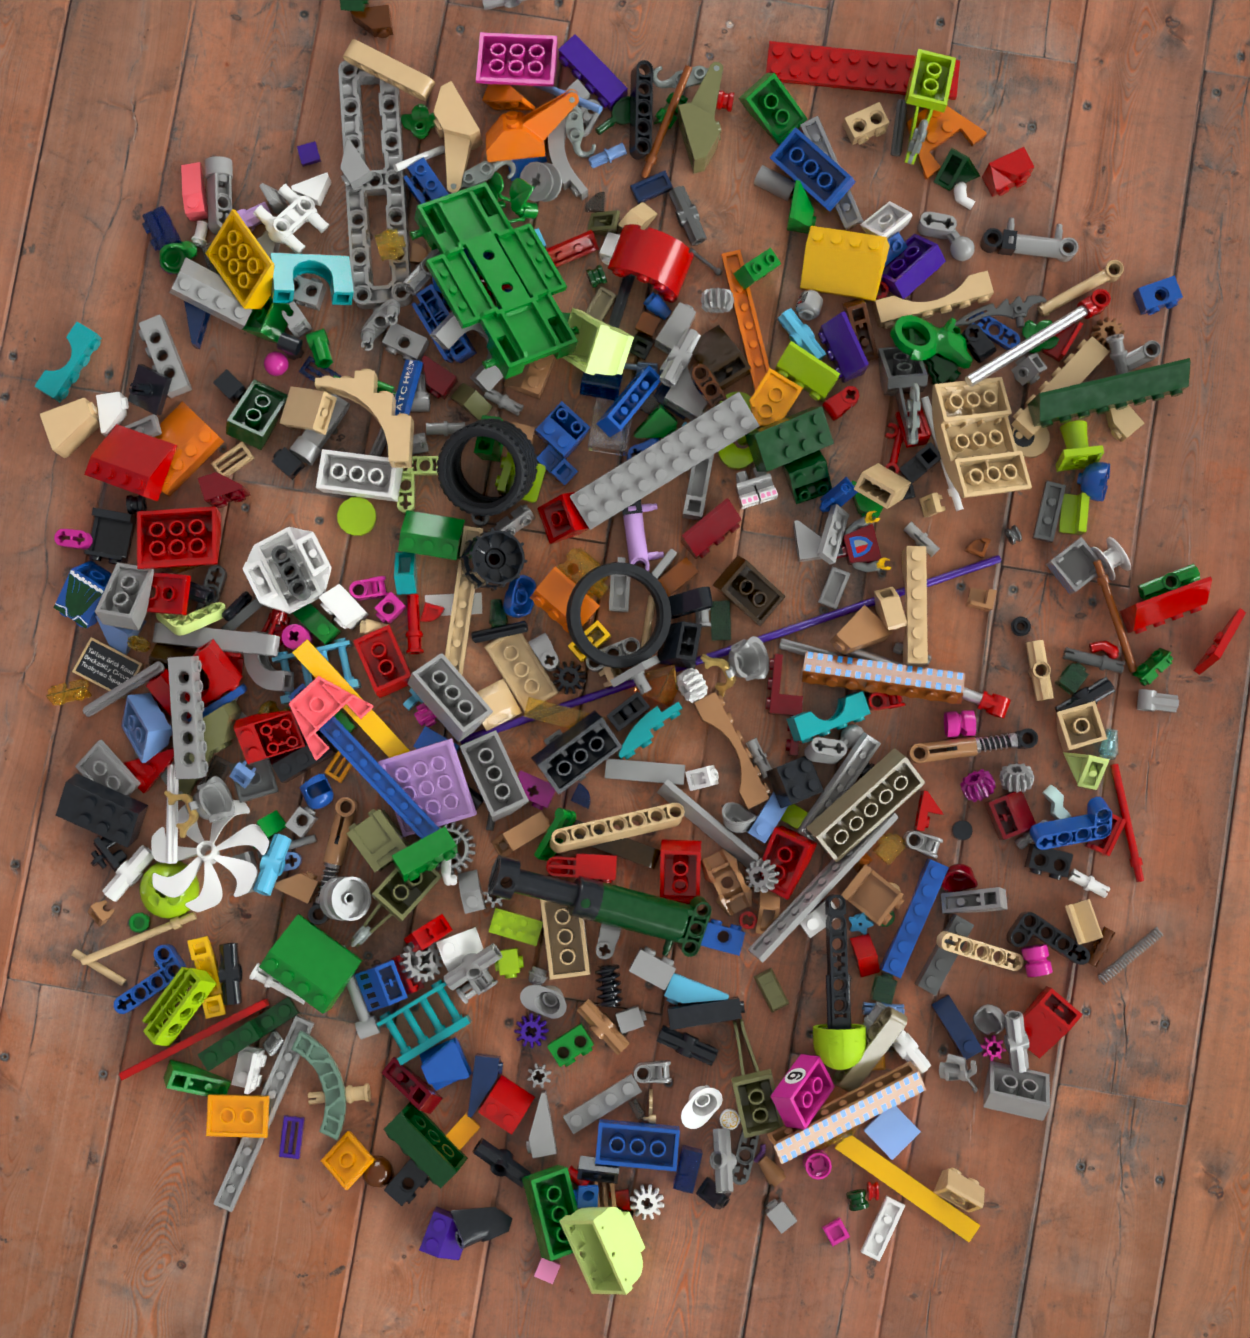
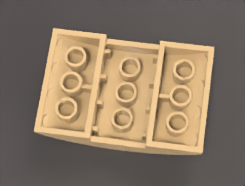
M1002 377L986 378L972 387L968 386L966 381L933 385L932 415L938 450L948 477L962 498L1032 488L1023 452L1017 451L1008 419L1012 412Z

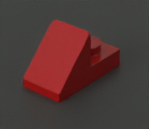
M921 791L914 824V830L925 831V828L929 827L930 817L927 816L928 813L944 815L928 791Z

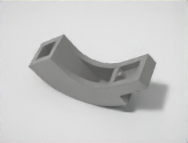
M251 631V633L269 634L265 632ZM244 653L245 667L256 684L267 690L293 692L294 672L277 671L272 667L268 656Z

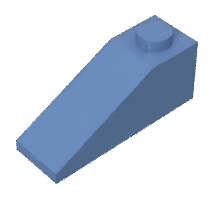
M774 791L747 831L748 834L764 844L787 807L780 808Z

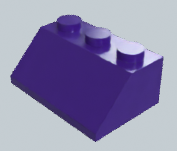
M915 233L905 241L908 248L884 267L881 281L887 284L889 291L901 299L908 297L946 262L938 244Z
M845 311L821 325L818 336L821 343H825L828 349L826 354L828 359L833 361L836 367L834 370L840 373L838 379L841 378L844 383L863 375L869 363Z

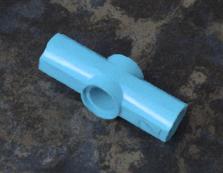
M792 308L787 309L778 317L777 320L787 331L792 342L819 360L826 356L825 351L815 340L813 331L807 324L802 323Z
M274 834L267 854L265 853L262 856L259 866L260 872L253 888L255 892L261 895L271 896L277 877L283 873L285 856L292 841L285 835Z

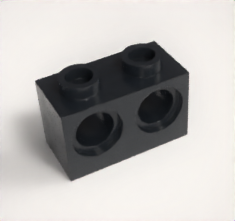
M1030 844L1024 867L1030 868L1029 872L1041 875L1042 872L1049 873L1050 878L1061 880V877L1068 878L1073 854L1052 848L1041 850L1035 844ZM1038 854L1043 858V862L1039 866L1034 862V858ZM1059 859L1062 862V868L1057 871L1054 868V862Z

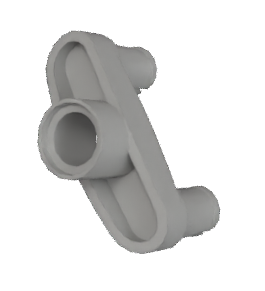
M391 299L382 305L374 307L373 314L361 329V347H365L364 350H372L373 341L389 325H395L398 322L401 307L398 301Z

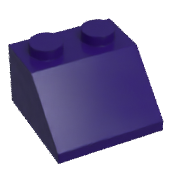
M436 1206L419 1251L437 1258L460 1259L463 1249L459 1247L456 1241L455 1232L458 1229L450 1211Z

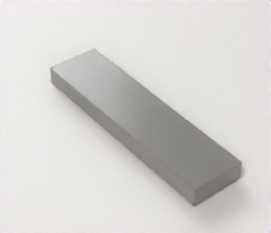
M606 759L605 778L654 783H665L668 779L673 784L684 785L685 765Z

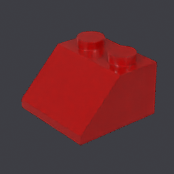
M575 492L561 494L537 508L550 544L577 536L589 530V527L570 498V495Z
M501 1075L478 1113L512 1135L535 1096L504 1075Z

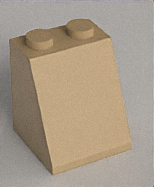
M81 398L40 413L52 450L63 458L69 457L100 427L98 406L96 407L93 402L88 401L86 398Z

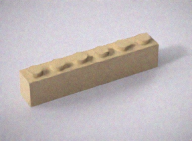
M1093 336L1088 341L1084 339L1076 347L1079 351L1075 355L1071 353L1064 360L1066 365L1062 369L1058 367L1052 373L1053 379L1050 382L1046 380L1040 386V393L1081 384L1109 351ZM1033 394L1026 404L1028 405L1036 396ZM1028 406L1025 410L1020 408L1013 416L1015 420L1011 424L1028 440L1041 427V425L1034 427Z

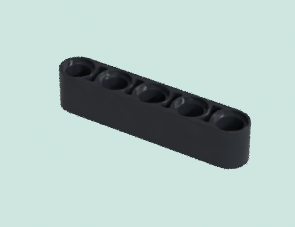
M646 60L640 61L631 71L629 152L631 157L636 160L644 158L652 148L653 66ZM639 69H642L645 72V75H642ZM639 88H642L645 94L640 93ZM638 107L644 110V114L638 110ZM638 126L643 128L644 133L639 131ZM637 145L643 148V152L639 151Z

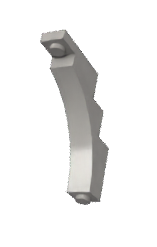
M679 302L655 339L654 346L668 354V357L673 347L677 346L685 329H690L696 315L694 308L689 304ZM668 357L666 358V360L660 368V376L668 363ZM687 367L682 371L675 387H671L666 394L663 404L692 421L704 413L707 401L695 387Z

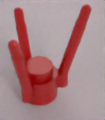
M273 609L272 613H269L261 632L266 633L271 623L269 635H273L276 626H282L283 623L284 625H289L291 618L287 617L288 613Z

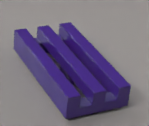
M284 1116L279 1157L300 1158L305 1117ZM288 1121H292L288 1153H285ZM296 1122H299L295 1154H292Z

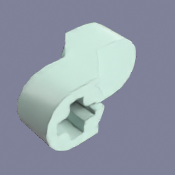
M1049 785L1042 794L1051 803L1050 814L1056 820L1072 817L1063 807L1064 795L1053 785Z

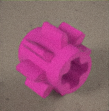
M425 703L416 707L418 711L414 715L421 726L426 724L427 727H431L437 723L435 720L437 717Z
M992 1035L991 1039L984 1037L985 1042L983 1045H980L984 1049L981 1055L985 1057L989 1054L990 1061H993L994 1057L1001 1059V1052L1006 1051L1001 1046L1004 1041L1000 1039L996 1042L995 1035ZM995 1045V1046H996V1050L994 1049V1050L990 1051V1050L988 1049L989 1046L991 1047V1046Z

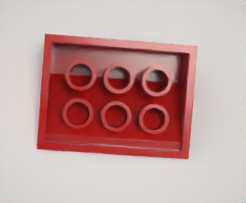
M116 424L91 455L84 475L158 501L178 445Z
M216 506L137 512V569L218 564L221 540L220 511Z
M1211 576L1119 611L1127 632L1134 631L1135 634L1147 631L1146 626L1153 624L1155 628L1166 624L1164 620L1170 617L1174 621L1184 617V612L1190 611V614L1202 610L1201 606L1208 602L1212 583Z

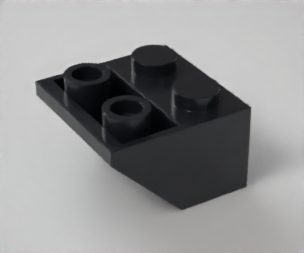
M684 621L670 624L668 635L658 650L657 657L660 661L658 664L695 669L702 624Z

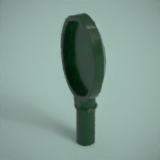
M630 96L620 99L612 108L611 118H608L604 123L595 128L598 135L613 127L614 124L626 125L630 123Z

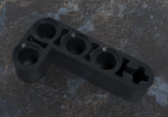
M1022 912L1007 933L1008 943L1016 947L1025 946L1033 935L1075 964L1084 965L1090 959V953L1084 946L1079 945L1078 942L1032 912ZM1028 915L1033 919L1030 926H1026L1024 923V919ZM1044 927H1047L1049 929V935L1043 938L1041 935V930ZM1019 932L1022 939L1020 942L1015 943L1013 936ZM1064 938L1066 941V946L1063 949H1060L1058 947V941ZM1073 949L1080 952L1081 959L1077 958L1078 956L1070 951Z

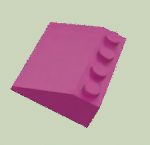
M480 32L476 83L554 87L558 56L557 36Z

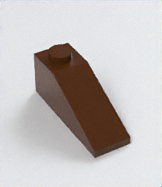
M858 298L842 303L867 361L879 358L866 302Z

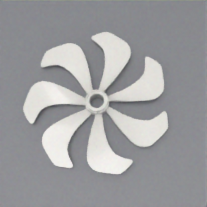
M233 800L235 806L234 815L212 822L210 841H204L196 821L187 830L186 835L199 845L197 848L178 846L177 861L194 856L198 857L181 872L171 877H163L153 873V887L168 897H178L188 889L200 866L204 863L205 874L202 891L196 899L186 903L185 906L195 912L207 910L218 905L223 896L221 883L212 865L219 862L230 870L236 878L237 887L234 896L239 897L248 893L257 876L255 865L248 861L220 856L219 850L250 845L257 848L261 855H264L269 846V840L260 826L251 824L235 833L217 847L214 844L224 826L234 816L250 813L245 802L240 803L239 800ZM186 804L178 811V823H185L189 819V813H187L185 808ZM164 827L158 829L151 840L152 856L160 863H166V834ZM211 850V853L205 856V853Z

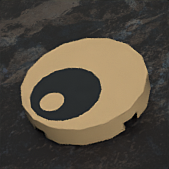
M1040 427L1029 440L1017 429H1012L1017 451H1022L1024 457L1035 458L1048 448L1050 433L1047 427Z

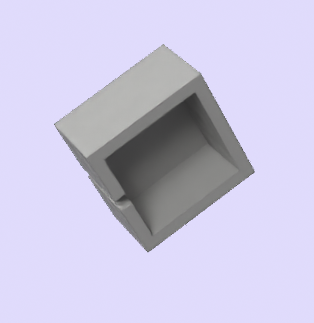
M645 946L644 949L639 948L629 967V972L665 991L676 970V966L673 965L674 961L664 955L660 958L656 956L655 950Z

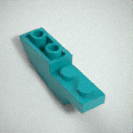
M675 703L663 712L656 706L640 719L626 737L618 755L620 759L625 757L627 760L636 754L634 750L641 746L644 749L653 743L651 739L654 736L650 730L654 729V731H657L664 726L663 722L668 718L672 721L680 716V710H682L680 703Z

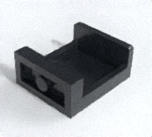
M93 507L91 515L95 519L91 533L92 545L88 550H84V554L90 556L89 559L101 562V559L109 560L108 563L115 565L117 562L127 563L137 517L132 514Z

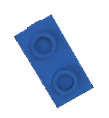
M899 232L888 239L890 247L885 266L908 248Z
M847 477L820 499L822 501L820 506L822 512H829L831 505L837 504L842 507L858 493L854 490V485Z

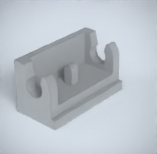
M293 301L289 304L294 311L293 316H287L285 311H282V315L289 324L288 328L294 337L299 339L312 330V327Z

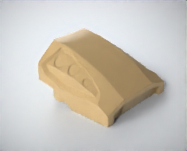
M504 678L477 692L493 711L482 723L486 731L522 714Z

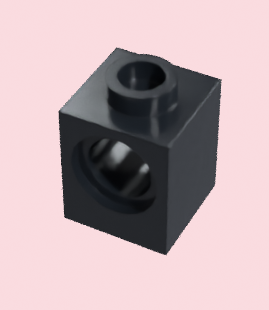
M227 369L213 382L233 403L239 401L247 390Z
M286 447L279 449L273 456L272 462L291 480L305 467Z

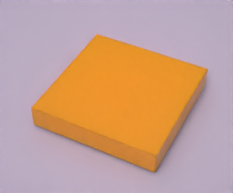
M347 1131L320 1161L345 1190H348L375 1159L351 1131Z

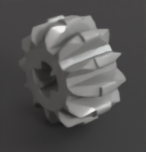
M725 288L704 290L701 297L702 309L705 312L716 314L729 312L733 309V293Z
M1024 763L1008 764V766L1002 767L999 775L1003 789L1009 792H1025L1031 789L1034 781L1031 767L1025 766Z
M757 859L756 862H751V868L745 870L749 874V876L745 877L746 880H750L748 887L754 886V892L761 890L762 893L768 892V889L773 890L775 888L774 884L779 882L775 878V876L779 875V872H774L776 865H770V860L768 859L765 861Z

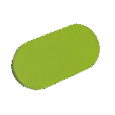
M731 392L725 396L728 399L737 392ZM740 392L751 411L749 403L751 397L746 393ZM745 435L737 440L739 444L746 442ZM731 443L718 451L721 461L731 469H744L753 462L749 447L741 449L734 443Z

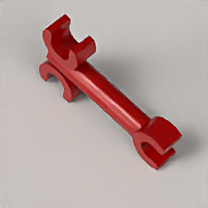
M889 423L887 427L892 428L894 433H886L885 437L888 439L895 438L890 461L885 467L887 469L893 468L895 470L894 473L898 474L899 467L897 462L904 439L900 428L894 423Z

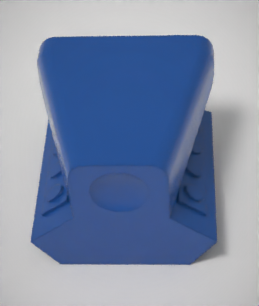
M456 1037L419 1054L425 1078L428 1084H432L435 1091L458 1080L467 1079L472 1074L471 1067Z

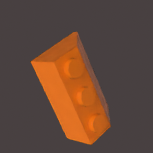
M555 566L535 589L530 598L536 606L541 607L552 620L557 621L569 633L566 609L569 596L576 584ZM587 594L581 605L580 617L582 628L600 607Z

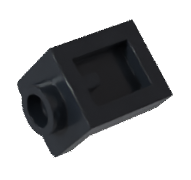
M706 1177L696 1192L700 1198L714 1209L720 1210L730 1201L729 1196L731 1193H716L715 1181L710 1177Z

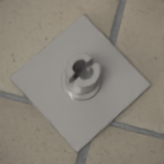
M657 655L611 679L610 682L613 687H616L631 679L635 682L642 695L652 689L643 674L645 673L644 671L660 661Z

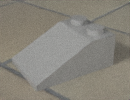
M117 562L95 610L102 624L140 630L147 613L154 569L138 570L136 565Z

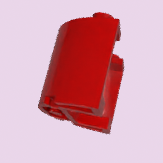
M636 224L624 225L608 269L612 270V273L618 277L632 274L637 277L638 281L654 285L653 288L658 290V294L663 296L665 301L670 303L677 301L694 257L692 252H688L690 248L678 239L650 227L643 230L640 229V225Z

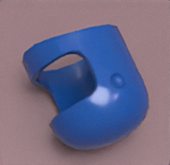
M318 774L299 787L306 804L311 809L324 808L333 801L334 793L325 774Z

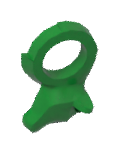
M907 315L899 318L892 326L890 337L903 353L910 356L911 360L923 361L937 353L952 360L964 369L970 368L973 358L967 352L966 339L961 334L960 328L955 326L956 319L950 318L943 327L939 328L919 317ZM911 327L920 331L926 339V345L918 346L910 343L903 336L902 328Z

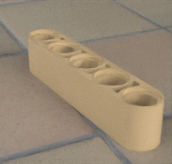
M355 39L351 40L343 55L344 60L351 65L423 101L427 100L435 85V81L427 75Z

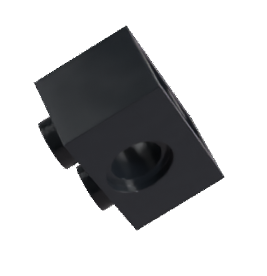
M637 691L606 716L616 730L620 732L650 709V706Z
M410 1158L386 1186L384 1191L398 1204L403 1206L405 1202L410 1204L417 1195L415 1193L419 1186L423 1188L430 1179L423 1170L417 1168L415 1162ZM404 1179H413L414 1186H406L404 1183Z

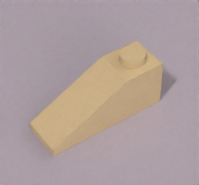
M1129 405L1121 410L1111 408L1105 413L1111 434L1121 442L1144 424L1142 419Z

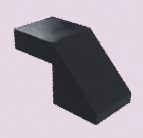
M930 442L899 470L912 484L941 460L940 453Z

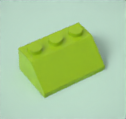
M792 341L787 346L775 368L779 374L809 392V396L812 399L824 402L840 376L839 372Z

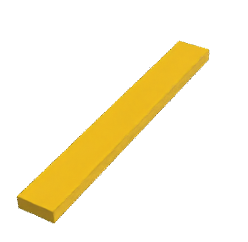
M308 639L292 652L315 678L320 676L362 699ZM347 705L343 707L389 758L410 751L372 709L360 719Z
M849 1132L843 1133L834 1148L966 1241L970 1242L979 1229L980 1224L933 1193V1191Z

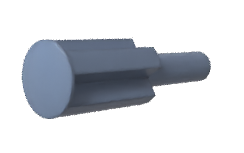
M625 363L624 369L637 370L638 373L650 365L657 373L658 363Z

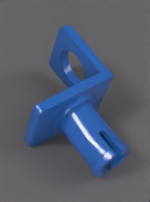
M598 1185L579 1186L578 1189L573 1190L577 1208L598 1207Z

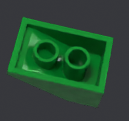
M766 73L738 98L748 113L778 145L787 138L795 127L798 129L802 123L808 120L775 73Z

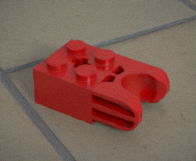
M576 853V857L555 856L547 861L546 870L552 876L574 878L582 876L590 879H599L601 882L611 884L612 880H616L617 856Z

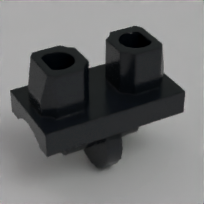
M97 837L93 840V844L101 855L96 850L93 851L91 855L94 860L91 862V865L94 867L99 864L104 869L107 867V864L104 862L106 860L113 871L116 872L127 859L126 854L120 849L112 855L108 849L114 846L116 842L105 837L101 839Z

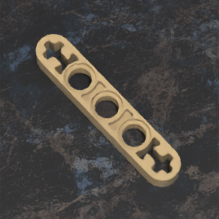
M943 931L937 936V945L946 951L1012 971H1018L1023 966V957L1016 952L948 931ZM945 939L954 941L953 945L944 943ZM963 941H966L967 948L961 951L960 945ZM980 946H983V954L981 956H977V949ZM999 951L1000 958L998 961H994L993 955ZM1007 957L1010 959H1015V963H1010L1006 961Z

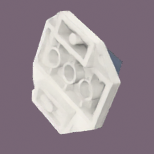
M287 527L255 544L243 567V571L259 603L288 614L319 599L326 592L332 569L315 533L293 527ZM283 545L293 554L311 589V595L307 600L299 601L289 592L272 559L271 553L276 546ZM282 553L279 556V560L284 559L287 553ZM295 570L293 571L292 574L287 575V576H288V577L293 576L294 573H295ZM304 586L297 588L296 594L301 593L304 590Z

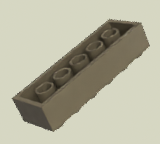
M894 748L808 825L806 829L826 854L838 863L921 788L925 781L906 756Z

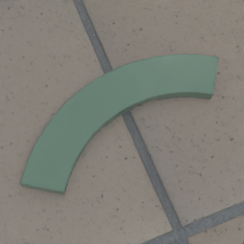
M301 1030L291 1050L305 1058L319 1075L318 1077L325 1094L324 1117L319 1132L338 1140L346 1114L345 1086L342 1075L326 1048L311 1035Z

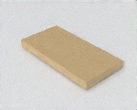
M522 633L497 638L484 646L525 713H528L559 693Z

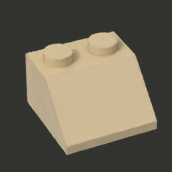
M1095 701L1056 712L1057 733L1063 752L1107 739Z
M948 1168L942 1171L933 1193L968 1213L983 1208L985 1188L980 1186L977 1180L973 1178L967 1179L955 1168Z

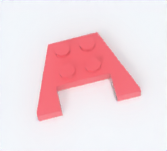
M320 676L289 703L292 713L316 761L329 749L316 734L329 719L345 705L360 719L374 707L372 704Z

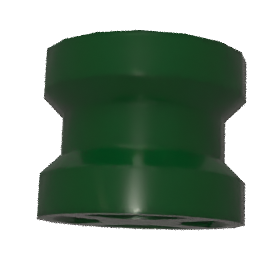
M601 265L596 266L593 270H586L592 288L597 287L600 283H607Z
M865 1189L852 1190L846 1193V1197L850 1201V1211H859L869 1207V1203L865 1199Z

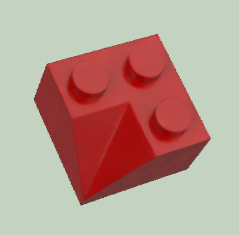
M1022 147L990 162L982 175V179L992 197L995 195L1002 196L1009 192L1010 188L1014 186L1019 188L1026 184L1034 169V165L1025 147Z

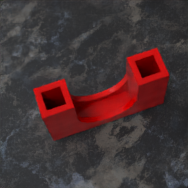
M214 639L196 650L193 656H199L202 669L209 678V688L201 692V699L204 702L205 708L211 700H219L224 695V692L235 690L240 685L239 681L242 675ZM166 668L164 672L149 680L146 687L171 716L169 671ZM187 692L185 698L189 702L190 695ZM189 712L187 713V719L191 717Z

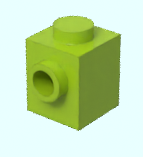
M518 948L500 950L502 958L495 962L496 971L500 972V976L505 975V978L517 977V973H520L521 968H524L523 956H519Z

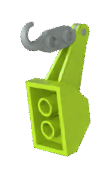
M922 49L917 51L905 96V102L915 106L904 163L914 165L917 154L920 153L922 142L925 141L926 129L933 110L944 112L946 109L956 62L955 57ZM919 107L927 108L925 119L920 122L918 128H915Z

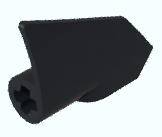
M496 1207L450 1211L458 1229L455 1232V1237L461 1249L480 1241L491 1240L509 1232L513 1219Z

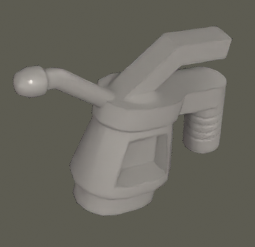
M948 1053L947 1061L945 1063L940 1062L939 1065L940 1078L946 1079V1081H967L973 1087L972 1091L974 1093L978 1091L976 1085L970 1079L977 1072L976 1061L971 1060V1069L968 1070L966 1058Z

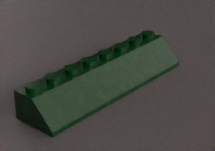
M1190 358L1039 393L1028 403L1034 427L1041 425V428L1053 425V422L1056 421L1066 423L1071 421L1073 417L1083 419L1089 417L1090 413L1097 412L1099 415L1108 412L1111 408L1116 410L1128 407V404L1134 403V406L1146 403V400L1149 399L1158 401L1170 394L1171 397L1183 394V390L1189 387Z

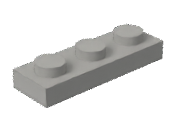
M837 504L830 507L817 555L829 565L836 562L849 514Z

